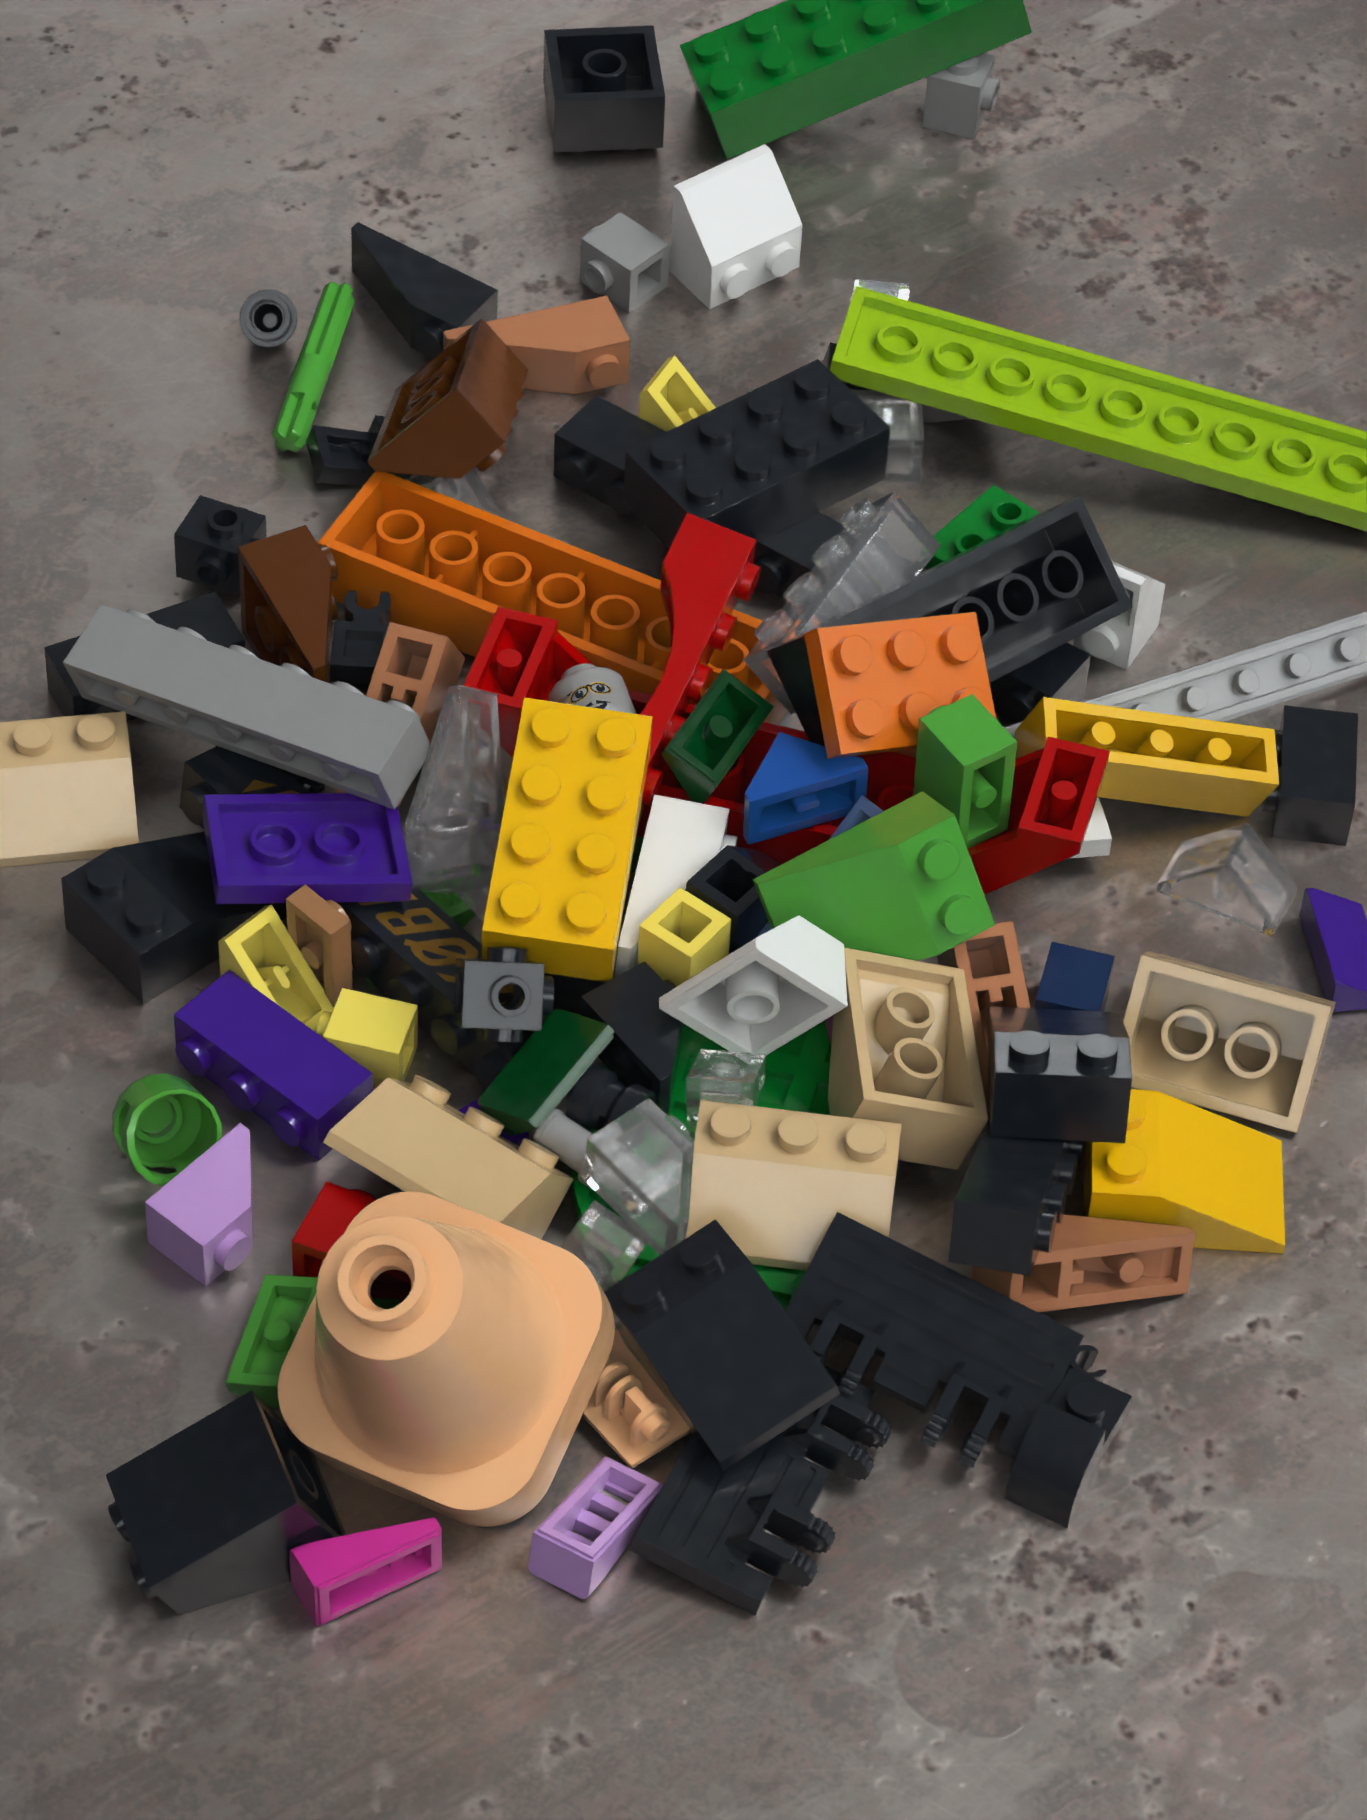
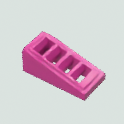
M432 1517L297 1546L289 1550L292 1588L316 1626L323 1625L440 1570L442 1567V1527L436 1518Z

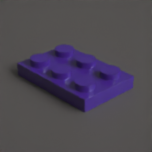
M350 793L204 795L202 818L216 904L286 903V898L305 884L325 901H410L413 881L398 806L394 810Z

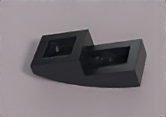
M375 415L368 432L313 425L306 440V445L316 483L365 484L375 472L367 461L385 416ZM388 472L403 479L422 476Z

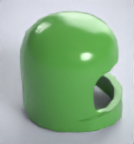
M167 1073L148 1074L132 1082L118 1097L112 1113V1131L121 1151L126 1154L129 1163L150 1183L161 1186L166 1185L222 1138V1123L215 1107L188 1081ZM145 1166L150 1168L167 1167L177 1171L163 1175L148 1170Z

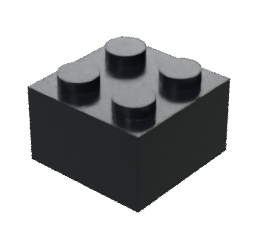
M653 25L544 30L543 83L553 152L580 153L600 150L663 148L665 91Z

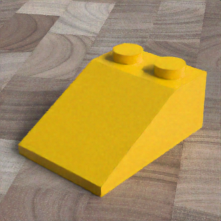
M1131 1089L1125 1143L1087 1142L1084 1156V1217L1190 1227L1195 1232L1194 1248L1284 1254L1285 1221L1282 1140L1160 1091Z

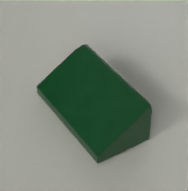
M725 669L720 672L661 754L692 802L704 804L774 707Z
M553 1010L552 1015L547 1016L542 1021L541 1031H534L479 1097L477 1102L479 1107L486 1114L502 1122L505 1125L503 1131L508 1136L538 1129L612 1040L615 1031L608 1024L566 1010Z

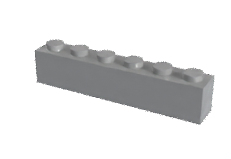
M101 604L63 661L82 698L118 711H126L127 714L394 810L432 751L431 744L420 723L419 715L411 707L400 701L389 700L387 703L364 696L357 688L348 683L337 681L334 684H330L311 677L306 671L296 665L283 663L281 666L259 659L244 647L231 645L227 648L209 642L190 628L179 627L175 630L155 623L149 616L135 609H128L126 612Z

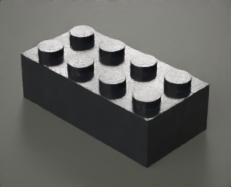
M817 359L626 451L623 503L668 549L687 513L754 538L756 543L885 480L890 427Z

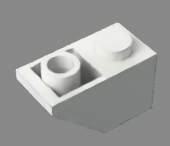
M1112 561L1133 608L1074 638L1073 646L1096 658L1103 659L1127 670L1159 625L1165 583Z

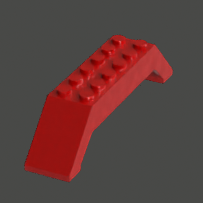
M498 606L460 692V705L513 758L524 697L547 701L550 690L561 680V676L566 670L579 664L592 663L558 632V620ZM628 689L636 714H640L652 695ZM688 704L683 718L687 719L696 705ZM763 722L704 804L730 809L726 834L738 836L737 847L761 850L782 865L828 841L845 817L753 844H747L743 837L745 791L778 733L782 732L809 741L805 731ZM1048 736L1044 748L1016 758L1008 830L967 848L984 895L1080 853L1107 768L1110 751ZM893 752L856 756L863 758L868 766L867 799L880 809L885 811L913 796L916 758ZM663 758L658 769L664 771V776L657 795L691 801ZM644 807L637 833L638 837H644L651 807Z

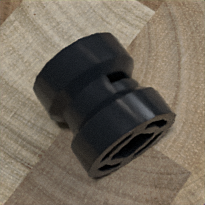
M592 1064L575 1085L568 1100L565 1116L588 1131L594 1129L599 1132L602 1131L604 1137H611L620 1143V1150L628 1152L638 1144L649 1127L656 1108L657 1095L654 1091L638 1083L625 1087L623 1083L618 1081L614 1071L599 1064Z

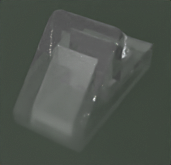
M700 1049L686 1078L688 1136L690 1140L694 1141L700 1100L758 1107V1094L765 1080L766 1054Z

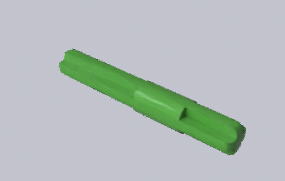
M330 282L323 288L272 431V436L276 439L274 445L281 452L288 449L296 453L302 450L306 443L355 302L354 297L351 295L353 289L345 282L341 285Z

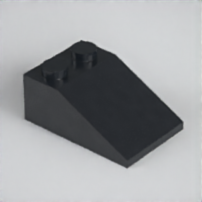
M205 831L113 847L61 878L65 928L143 1005L219 959L218 941L264 906L272 905L281 920L287 917L285 903L216 904Z
M988 1006L990 1137L1125 1143L1132 1070L1130 1038L1120 1013Z
M716 1219L604 1291L613 1311L615 1326L624 1344L723 1471L840 1394L836 1383L752 1263Z

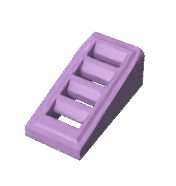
M605 1456L533 1532L528 1561L529 1571L534 1576L580 1599H586L603 1581L634 1538L663 1484ZM606 1490L630 1503L626 1506L602 1494V1492Z

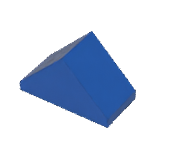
M779 732L745 791L743 837L747 844H753L847 816L862 795L867 798L868 766L863 758L856 756L828 759L825 746Z

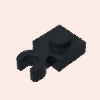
M348 591L344 599L345 621H335L330 682L341 681L345 683L370 684L389 623L391 622V598L388 592H381L379 604L374 608L364 609L357 605L356 591Z

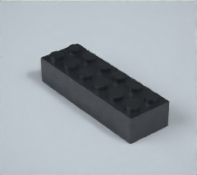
M1079 496L1040 512L806 632L823 627L976 612L989 683L1133 608L1084 501ZM804 633L768 650L767 653L809 741L825 746Z

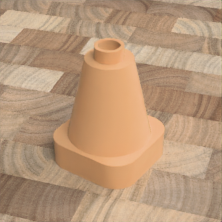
M412 1191L393 1193L375 1200L362 1209L351 1221L345 1233L334 1243L323 1260L318 1275L316 1294L281 1367L278 1379V1402L281 1414L292 1433L319 1460L334 1469L467 1525L477 1527L504 1525L521 1518L531 1511L548 1491L610 1355L615 1334L613 1311L607 1296L588 1267L571 1252L427 1193ZM387 1270L403 1271L411 1280V1292L407 1298L391 1309H382L376 1306L371 1299V1286L375 1278Z

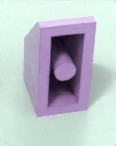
M241 1123L145 1201L148 1243L205 1287L225 1270L232 1271L246 1259L253 1247L250 1130Z

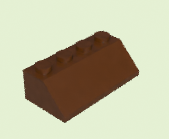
M481 318L396 388L367 463L375 471L455 479H461L474 467L480 472L487 470L507 450L504 443L513 431L510 425L519 412L516 406L524 396L522 387L528 369Z

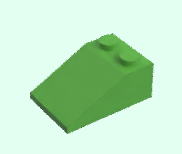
M923 791L753 879L772 929L800 915L842 942L844 948L918 961L939 955L995 925L955 814Z

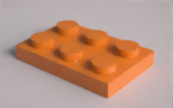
M976 612L823 627L804 633L828 759L917 749L919 718L928 715L939 706L949 705L971 694L996 718Z

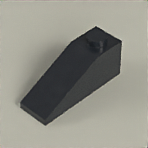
M359 222L351 228L352 272L411 348L429 358H434L443 350V331L473 325L481 318L485 322L497 319V289Z

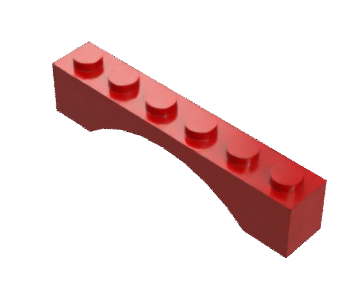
M690 513L686 514L662 564L660 595L669 621L671 653L660 684L643 711L639 714L653 716L650 756L641 803L648 807L652 805L654 794H658L664 776V771L658 769L663 759L661 754L686 721L683 715L690 700L699 703L706 693L713 674V668L707 666L715 649L721 652H725L737 624V617L731 614L739 599L746 602L750 600L761 573V567L753 564L756 539Z

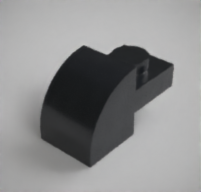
M1069 1368L1049 1403H1041L1025 1434L1009 1476L1005 1499L1068 1528L1097 1479L1101 1459L1130 1411L1132 1396Z

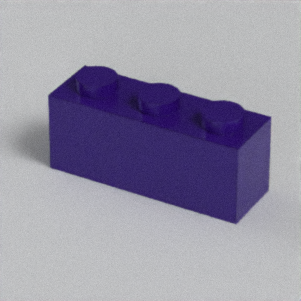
M230 970L174 1014L175 1052L181 1064L193 1075H203L221 1088L237 1108L243 1111L251 1110L271 1125L275 1133L286 1144L292 1147H301L318 1161L333 1149L323 1143L328 1132L373 1091V1074Z

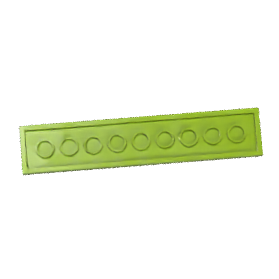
M859 286L855 287L830 366V371L843 382L1367 532V431Z

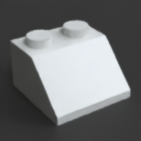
M763 144L674 185L669 272L708 309H712L733 298L740 297L747 291L777 277L784 276L799 267L803 224L772 150Z
M798 915L758 936L659 998V1009L749 1064H753L848 1007L844 944Z

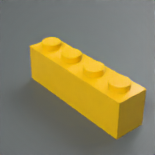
M1043 697L1015 730V740L1017 741L1016 758L1044 748L1048 736L1110 751L1107 768L1097 796L1100 798L1249 817L1279 785L1275 729Z

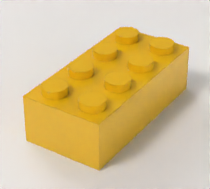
M524 697L482 927V959H487V947L526 948L527 961L543 963L544 973L601 982L612 980L650 756L653 716Z

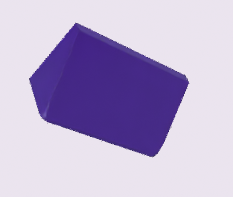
M1306 888L1299 917L1325 999L1336 1002L1334 1012L1367 1009V919L1362 904L1319 889Z

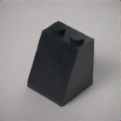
M252 1390L106 1474L115 1502L108 1506L109 1514L118 1532L127 1542H131L137 1558L130 1562V1569L137 1585L147 1598L153 1599L158 1596L179 1615L291 1581L290 1549L310 1542L346 1535L313 1453Z

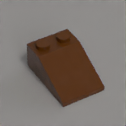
M306 525L238 546L241 628L255 655L261 660L281 666L283 663L296 665L306 671L311 677L331 684L332 624L338 621L339 616L331 587V582L338 578V572L330 549L326 545L319 546Z

